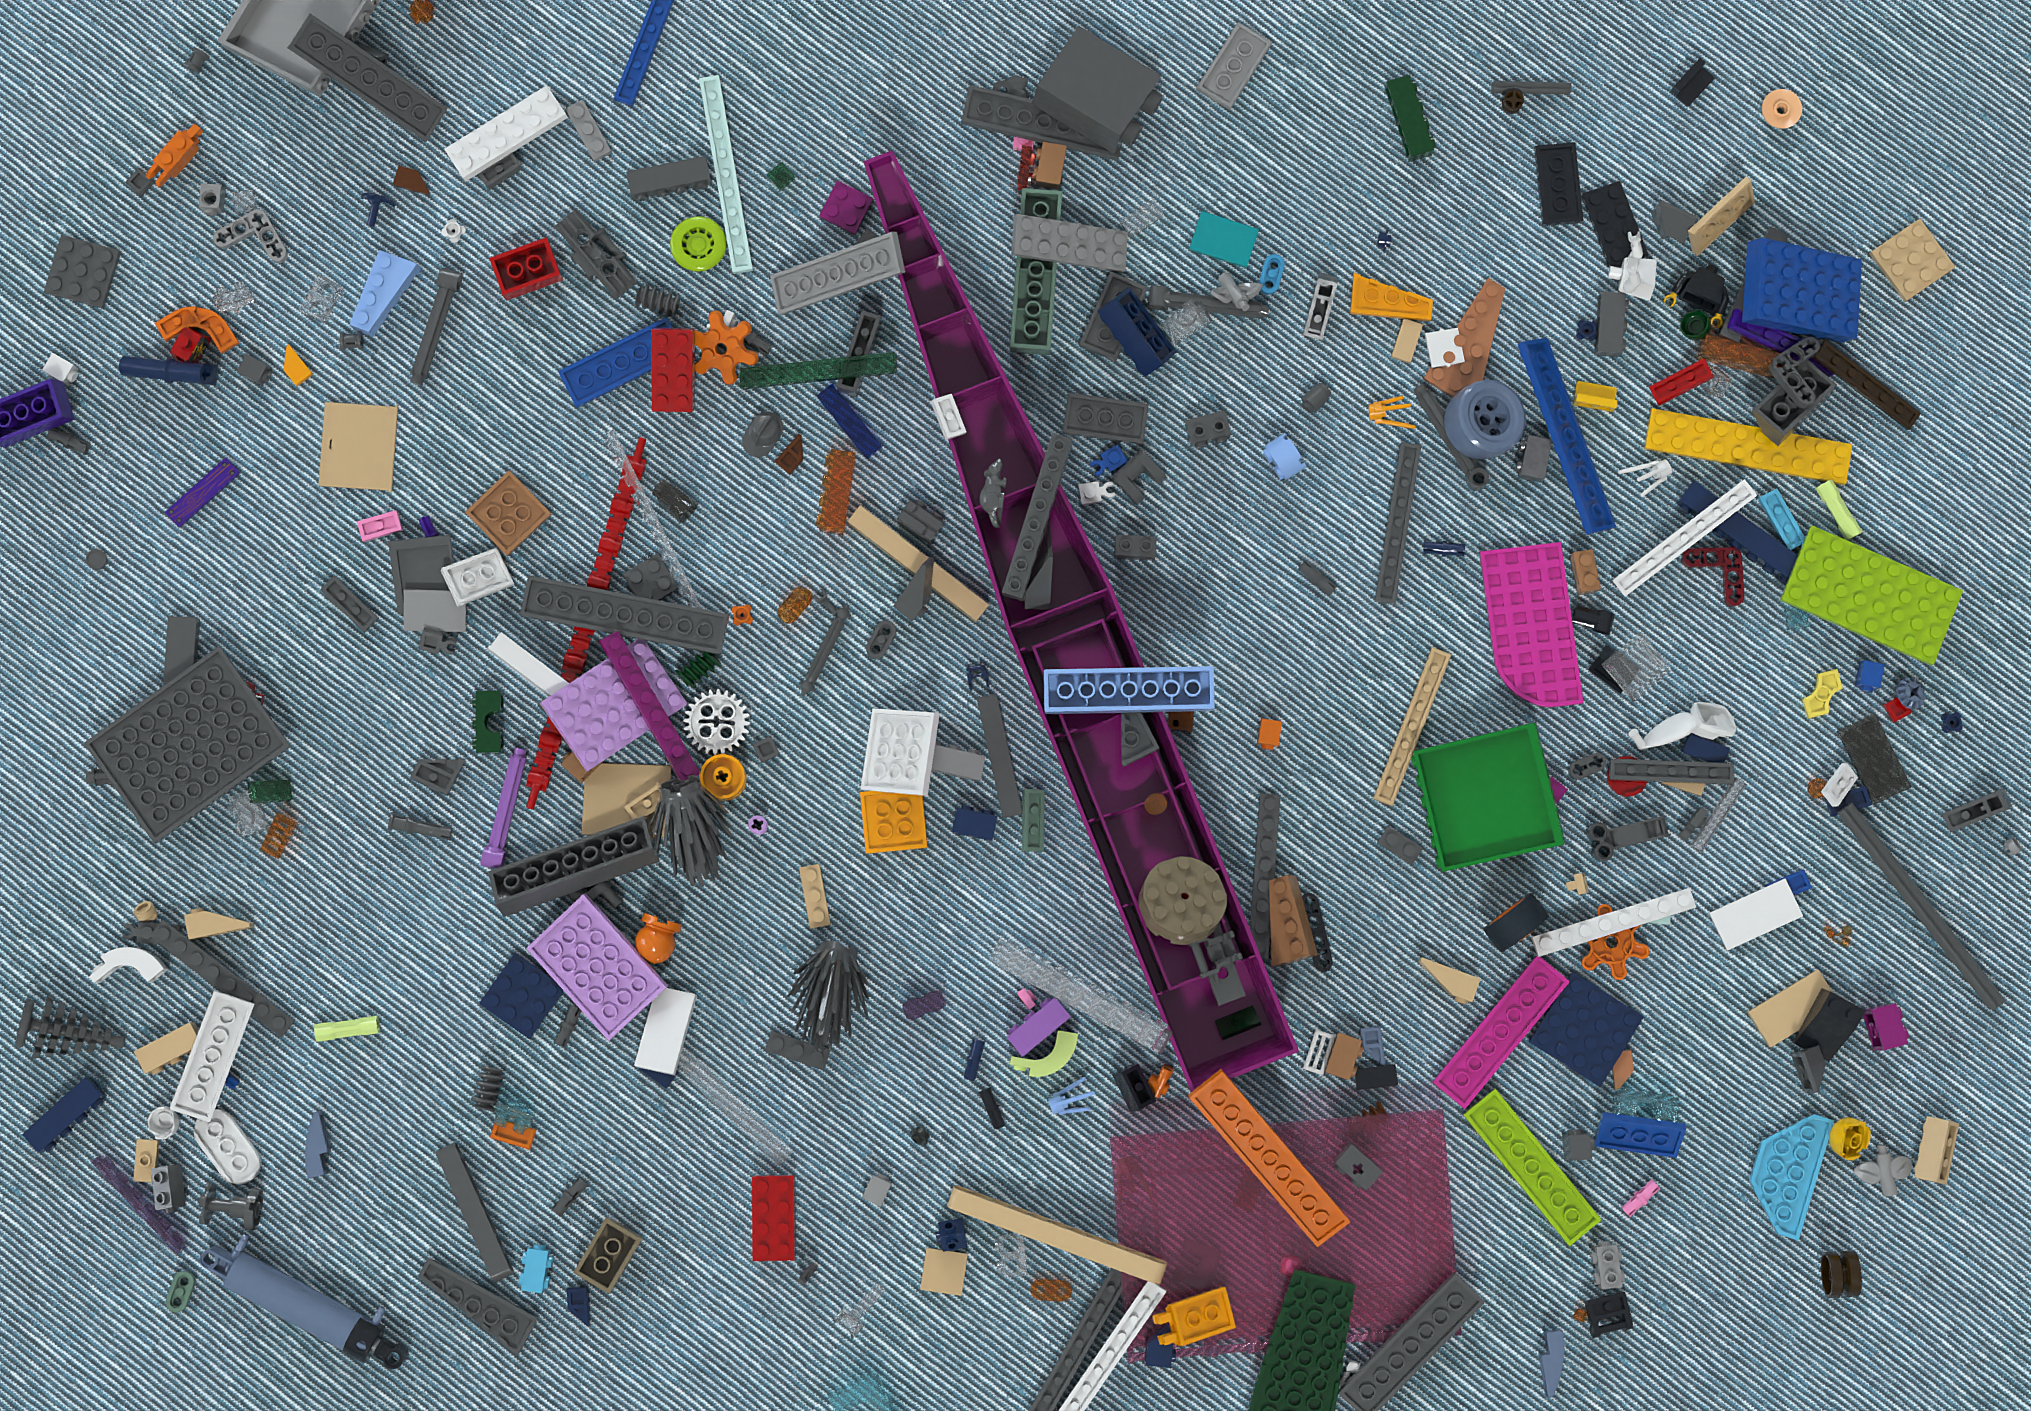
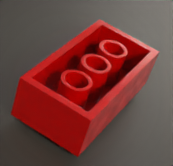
M695 328L651 329L653 412H693L695 410Z
M795 1175L752 1176V1261L796 1260Z

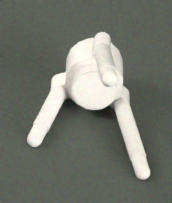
M1664 459L1660 462L1655 460L1651 463L1618 471V474L1652 467L1651 472L1637 478L1638 482L1651 476L1655 479L1658 478L1657 481L1641 493V497H1644L1660 483L1667 480V476L1672 474V468L1669 462Z

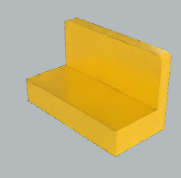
M1578 381L1575 387L1573 405L1613 412L1617 407L1618 400H1615L1617 388Z

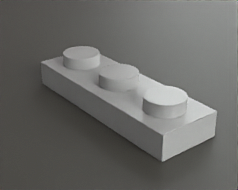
M583 99L565 108L594 162L612 153Z

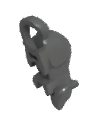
M1000 458L992 463L988 470L984 472L986 477L985 486L979 497L981 507L989 514L991 523L995 528H1000L1005 494L1001 492V489L1006 487L1007 479H1000L1003 467Z

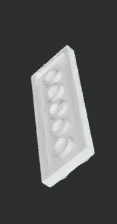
M546 85L444 150L466 182L568 117Z
M216 990L213 991L171 1102L170 1110L207 1122L211 1121L254 1003Z

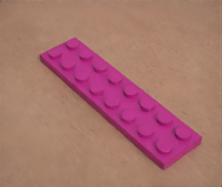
M1536 955L1432 1083L1463 1109H1466L1570 981Z

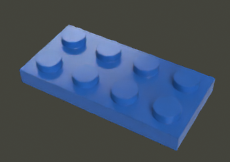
M1603 1112L1594 1138L1595 1147L1677 1158L1686 1132V1124Z

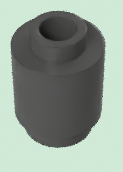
M1323 383L1314 385L1301 398L1303 402L1301 404L1302 407L1309 413L1311 411L1316 413L1329 400L1331 391Z

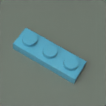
M1776 488L1758 498L1783 545L1790 550L1802 545L1805 537L1778 489Z

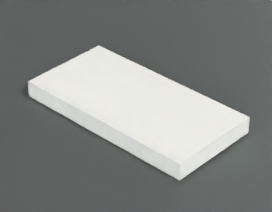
M1782 879L1709 912L1727 951L1803 917L1786 879Z
M666 988L652 1001L635 1060V1067L670 1075L676 1074L697 998L696 994Z

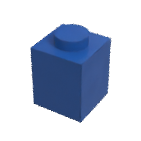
M1867 660L1859 662L1855 686L1860 687L1861 691L1873 693V690L1880 689L1885 664Z

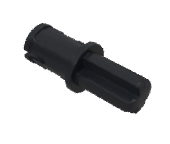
M991 1087L980 1091L979 1094L986 1108L984 1111L988 1113L993 1128L999 1129L1005 1126L998 1108L1000 1105H997Z

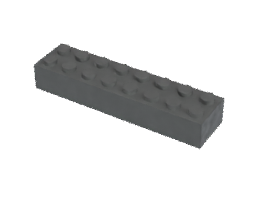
M645 816L488 871L497 908L503 917L660 862L659 855H655L656 845L651 827H648L649 823Z

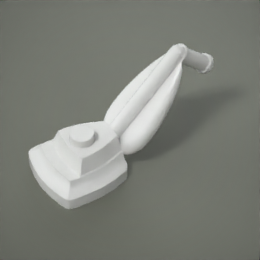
M1696 702L1691 707L1690 713L1682 712L1665 719L1655 726L1644 739L1639 735L1637 729L1630 730L1629 736L1634 740L1638 749L1646 750L1677 741L1690 733L1711 740L1718 736L1732 737L1736 732V725L1732 715L1725 706Z

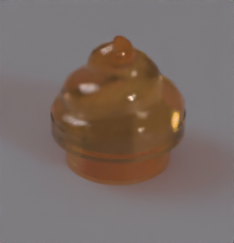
M1821 778L1812 779L1807 786L1809 795L1815 799L1823 798L1824 795L1821 791L1827 782Z

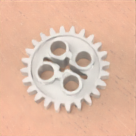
M710 689L709 696L702 692L701 700L694 697L696 704L689 703L692 710L685 711L690 717L683 720L689 724L684 730L691 731L687 738H694L691 744L694 746L699 743V751L705 747L707 755L711 750H713L714 755L718 754V750H721L722 754L726 753L725 749L733 752V745L740 748L738 741H746L742 736L743 733L749 734L745 726L751 725L750 722L745 721V719L750 717V714L743 713L748 708L746 706L740 707L743 701L741 699L735 701L736 694L729 697L728 690L721 695L720 689H717L716 694H713ZM708 706L713 709L712 715L704 717L702 715L703 709ZM728 707L732 708L733 715L729 718L723 717V710ZM719 717V720L722 722L735 721V725L719 724L718 727H715L713 723L701 724L699 720L716 721V718ZM704 727L711 728L712 733L709 737H702L701 730ZM723 729H732V735L729 738H723L721 735Z

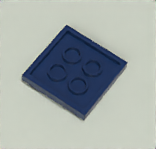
M514 953L479 1004L519 1033L531 1039L562 996L564 990L549 975L519 954Z

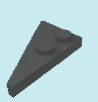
M1141 712L1121 713L1123 767L1159 750V746Z

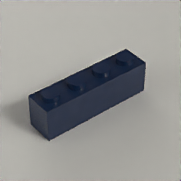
M85 1077L22 1135L38 1153H44L45 1151L48 1153L57 1146L56 1141L61 1137L64 1139L73 1131L71 1128L76 1123L81 1124L88 1118V1112L99 1108L104 1103L103 1099L107 1095L91 1077Z

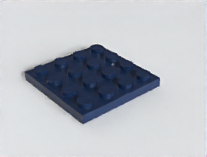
M1572 972L1568 978L1570 982L1554 1000L1529 1040V1043L1593 1084L1601 1087L1644 1016Z

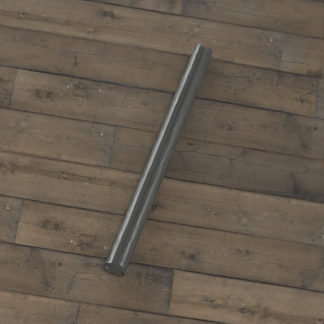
M1848 803L1840 809L1837 814L1988 1009L1994 1010L2005 1002L2004 997L1855 805Z

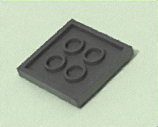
M61 235L44 293L104 309L121 251Z

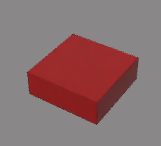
M1898 697L1883 705L1893 723L1912 713L1911 709L1906 708L1899 701Z

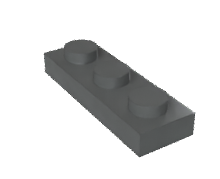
M335 575L320 589L364 633L379 619Z
M771 1031L765 1051L823 1071L830 1055L827 1049L823 1048L822 1052H815L813 1050L814 1045H809V1043Z

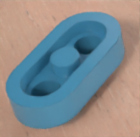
M1269 255L1264 262L1259 283L1263 285L1260 291L1266 295H1272L1278 290L1285 262L1280 255ZM1275 263L1278 267L1272 269L1270 264ZM1270 282L1272 284V287L1267 288L1265 286V283Z

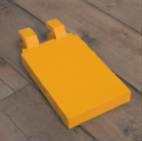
M1219 1287L1168 1304V1307L1165 1308L1166 1312L1152 1316L1154 1324L1159 1323L1161 1325L1169 1322L1171 1328L1170 1333L1157 1336L1159 1345L1174 1343L1175 1345L1178 1344V1346H1184L1236 1328L1226 1287Z

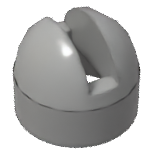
M2014 837L2008 839L2003 845V849L2008 850L2006 852L2008 855H2015L2022 851L2020 844Z

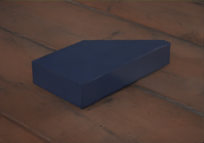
M588 1286L566 1288L568 1310L586 1326H590Z

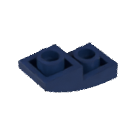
M1690 733L1687 735L1681 752L1707 762L1725 763L1730 748Z

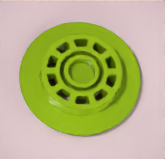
M695 216L687 218L677 225L671 235L670 249L672 256L680 266L690 271L700 272L713 268L721 261L726 251L727 243L723 229L719 224L707 217Z

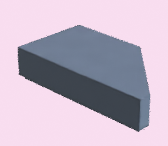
M1381 1026L1359 1028L1362 1040L1361 1045L1364 1046V1051L1384 1065L1385 1056Z

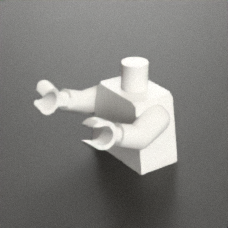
M1638 231L1636 236H1632L1631 232H1628V240L1631 242L1632 251L1628 257L1624 258L1621 268L1610 266L1608 278L1619 280L1618 290L1620 292L1650 301L1655 287L1657 260L1642 259L1643 251L1640 243V232Z

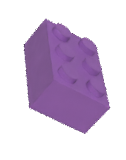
M1048 997L1039 1005L1041 1009L1037 1013L1031 1011L1023 1018L1026 1021L1020 1027L1016 1024L1007 1031L1009 1034L1007 1039L1022 1057L1071 1017L1056 998L1051 1000Z

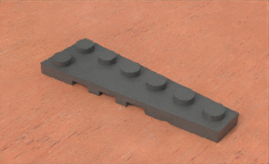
M430 1257L418 1276L516 1355H519L539 1319V1317Z

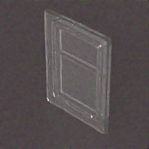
M1641 632L1601 664L1632 702H1635L1672 670Z

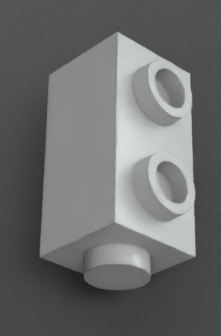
M1611 1241L1598 1242V1246H1593V1251L1590 1252L1591 1262L1595 1264L1596 1272L1593 1273L1594 1284L1598 1285V1288L1602 1290L1623 1287L1622 1282H1625V1275L1623 1269H1620L1619 1261H1622L1621 1249L1617 1245L1611 1244Z

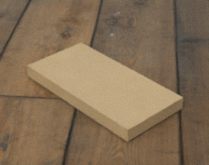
M1748 177L1739 182L1688 230L1692 252L1695 255H1700L1755 203L1752 182Z
M1819 969L1747 1012L1769 1048L1799 1031L1821 988L1832 992Z

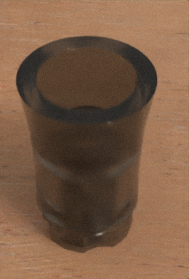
M665 479L653 489L652 495L675 517L679 524L685 522L698 506V501L687 496Z

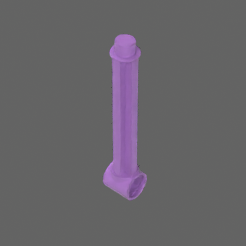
M514 748L513 755H509L510 760L489 844L484 847L480 865L483 867L497 869L504 866L506 859V850L504 848L527 760L525 758L526 750Z

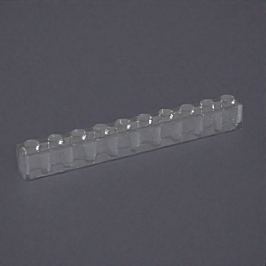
M999 939L988 961L1154 1052L1162 1054L1173 1034L1172 1031L1167 1029L1168 1024L1159 1019L1156 1022L1152 1021L1150 1014L1143 1010H1140L1139 1013L1134 1011L1135 1006L1126 1001H1123L1122 1004L1117 1002L1118 997L1109 992H1106L1105 995L1100 993L1101 988L1092 983L1087 986L1083 983V978L1076 974H1073L1072 977L1067 975L1068 970L1059 965L1056 968L1050 966L1052 962L1042 956L1040 959L1034 957L1036 953L1027 948H1024V950L1019 949V944L1011 939H1008L1007 942Z

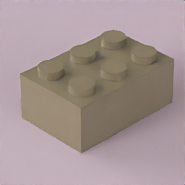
M606 1217L573 1273L606 1293H612L644 1237L611 1217Z

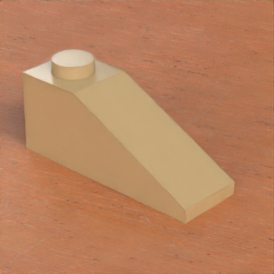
M202 908L192 909L190 914L184 915L189 940L255 928L254 923L203 911Z
M1422 957L1419 958V964L1450 996L1455 997L1454 1001L1464 1005L1467 1002H1473L1480 978Z

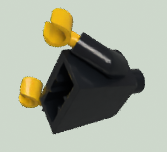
M1708 265L1706 269L1698 267L1696 272L1690 271L1679 277L1671 289L1672 293L1664 298L1663 304L1667 298H1671L1673 304L1670 308L1673 307L1676 303V296L1679 295V300L1713 315L1716 312L1715 316L1711 317L1710 320L1712 325L1713 320L1716 319L1718 321L1716 328H1719L1723 323L1721 315H1724L1729 302L1727 288L1724 286L1725 279L1717 274L1718 268L1715 265Z

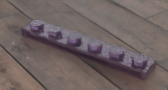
M97 1156L91 1162L175 1254L181 1253L187 1248L184 1244L185 1239L179 1233H174L170 1229L171 1224L164 1217L160 1218L155 1213L157 1210H155L154 1205L143 1200L141 1191L136 1187L132 1188L128 1183V1177L114 1168L115 1164L109 1157Z

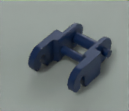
M982 661L980 665L970 667L968 664V668H966V671H969L967 679L970 691L972 690V678L985 677L986 686L989 687L987 671H983L985 665H982ZM981 669V674H971V671Z

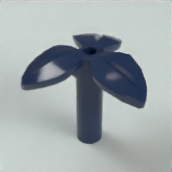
M364 193L361 195V199H367L371 205L367 221L369 226L375 227L380 203L386 202L395 208V204L386 196L376 193Z

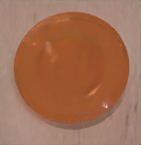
M1159 793L1151 794L1145 800L1146 810L1153 815L1164 812L1167 807L1166 798Z

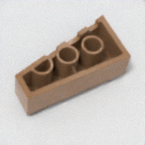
M1285 875L1269 880L1272 966L1281 967L1317 956L1297 877Z

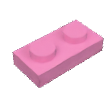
M397 510L357 521L363 542L403 531Z

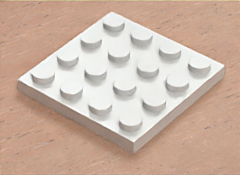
M872 709L860 790L928 796L939 714L934 712Z

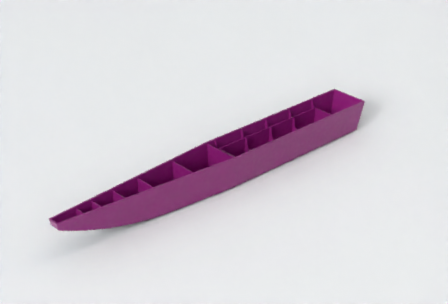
M891 150L863 162L885 234L897 232L905 269V273L898 275L935 398L952 394L966 429L964 435L948 439L1007 633L1189 1089L1192 1092L1220 1069L1232 1079L1297 1053L1299 1049L1163 712H1141L1159 746V750L1125 767L1122 766L1121 713L1045 714L1044 670L1145 667L1114 590L1061 484L1059 485L1049 517L1053 551L1050 610L1025 609L1024 601L1003 596L1002 590L1045 453L893 151ZM1000 458L1003 464L1000 479H1007L1006 487L1001 489V492L1005 493L1000 528H995L991 523L989 514L981 507L979 497L985 486L986 477L984 472L988 470L992 463ZM1180 856L1191 857L1206 863L1219 875L1227 894L1226 909L1219 924L1223 934L1230 931L1234 932L1235 937L1231 938L1236 954L1241 953L1243 957L1241 960L1234 961V965L1246 996L1218 1006L1208 977L1200 978L1199 974L1201 972L1192 947L1188 944L1178 945L1170 943L1171 940L1160 935L1156 936L1146 926L1139 909V894L1149 872L1162 861ZM1201 942L1199 944L1208 969L1212 970L1213 967L1204 943ZM1220 967L1217 976L1220 979H1224L1227 971L1224 967ZM1253 1005L1261 1025L1223 1040L1215 1020Z

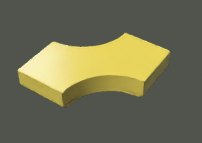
M1838 669L1816 674L1817 683L1814 691L1810 696L1802 699L1807 719L1829 713V701L1832 695L1843 689Z

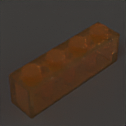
M1706 334L1701 339L1696 359L1701 360L1705 358L1707 362L1775 379L1769 370V364L1781 353Z
M831 449L830 455H826L825 466L828 467V472L823 475L822 480L825 492L820 495L819 500L822 512L817 515L816 526H819V531L822 533L843 536L845 534L856 460L855 452Z

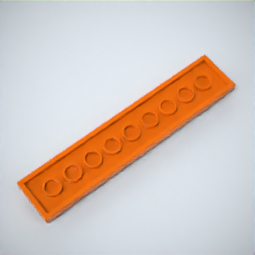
M1222 1069L1188 1094L1191 1101L1317 1247L1350 1223V1219Z

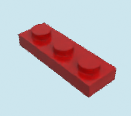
M1705 358L1649 386L1658 406L1711 380L1714 376Z

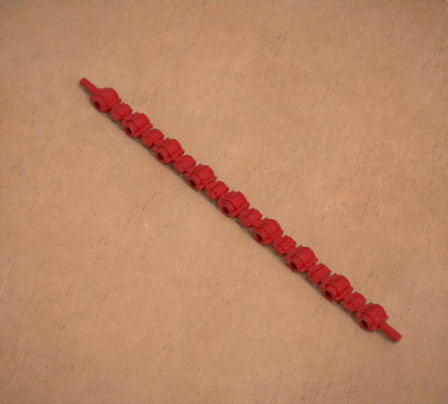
M639 437L634 455H627L624 460L621 475L626 477L625 479L621 478L617 490L621 491V494L615 493L612 499L609 514L614 516L613 518L609 517L606 529L609 530V533L603 531L597 552L601 553L602 556H597L594 568H597V572L591 571L587 587L609 590L612 576L607 575V573H612L615 560L611 559L612 557L617 558L620 553L623 537L619 536V533L624 534L627 522L623 520L624 518H630L634 508L635 498H632L631 494L636 495L639 485L635 481L636 479L641 481L646 468L647 460L641 459L647 441L645 438ZM574 627L578 634L573 633L570 646H573V650L567 649L562 666L566 673H561L560 676L568 683L578 678L576 674L582 675L588 656L583 651H588L591 643V638H588V635L594 636V630ZM547 717L546 724L550 726L549 728H543L539 738L538 748H541L542 752L537 751L534 761L538 765L537 767H531L527 777L526 787L532 789L526 808L534 810L539 791L546 792L549 786L552 772L547 769L548 767H553L556 756H553L552 753H558L562 744V735L549 717Z

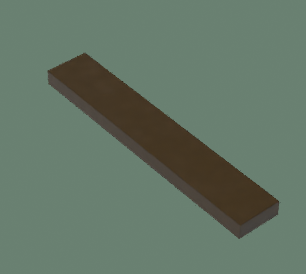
M1823 341L1818 352L1812 357L1906 430H1910L1921 413L1828 341Z

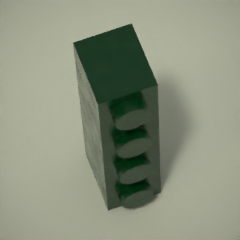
M1410 75L1387 81L1384 88L1408 162L1431 156L1434 148H1436L1433 136L1430 137L1429 122L1427 118L1423 117V104L1421 99L1417 98L1415 80H1411Z

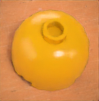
M1852 1117L1842 1118L1832 1126L1829 1133V1144L1832 1150L1840 1157L1853 1161L1861 1156L1859 1153L1862 1149H1867L1871 1138L1870 1128L1859 1119Z

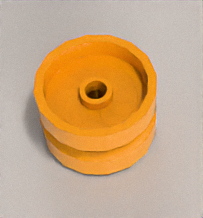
M719 754L707 759L703 764L700 772V782L718 800L729 801L740 796L744 791L747 783V774L743 765L736 758L727 754ZM724 774L727 775L726 781L722 782L720 777Z

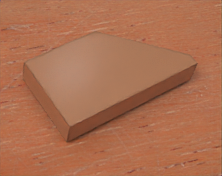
M1631 1050L1623 1051L1612 1068L1614 1091L1619 1090L1634 1071Z

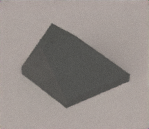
M1660 200L1651 213L1661 240L1671 237L1682 243H1685L1689 235L1688 230L1695 224L1698 216Z
M1819 1045L1790 1053L1804 1093L1819 1092L1826 1067Z

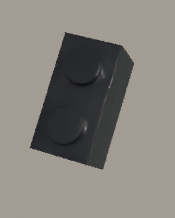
M1138 1063L1129 1065L1112 1074L1130 1112L1141 1110L1157 1101Z

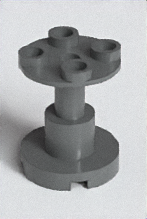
M207 1182L205 1195H201L199 1199V1207H202L199 1223L209 1224L213 1211L230 1213V1217L244 1219L245 1230H256L261 1216H258L259 1210L263 1208V1191L258 1188H251L247 1198L234 1196L232 1200L216 1198L215 1184Z

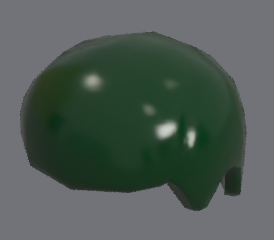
M1702 310L1690 311L1681 319L1680 330L1689 340L1698 341L1705 338L1710 332L1711 320Z

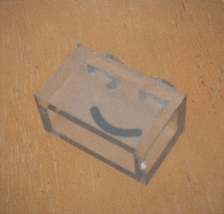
M1189 300L1182 305L1183 309L1178 312L1177 310L1166 316L1167 320L1162 322V325L1173 344L1182 343L1213 322L1202 301Z
M250 789L228 798L230 803L227 805L228 810L232 816H235L237 821L235 828L239 835L248 838L270 829L255 790Z

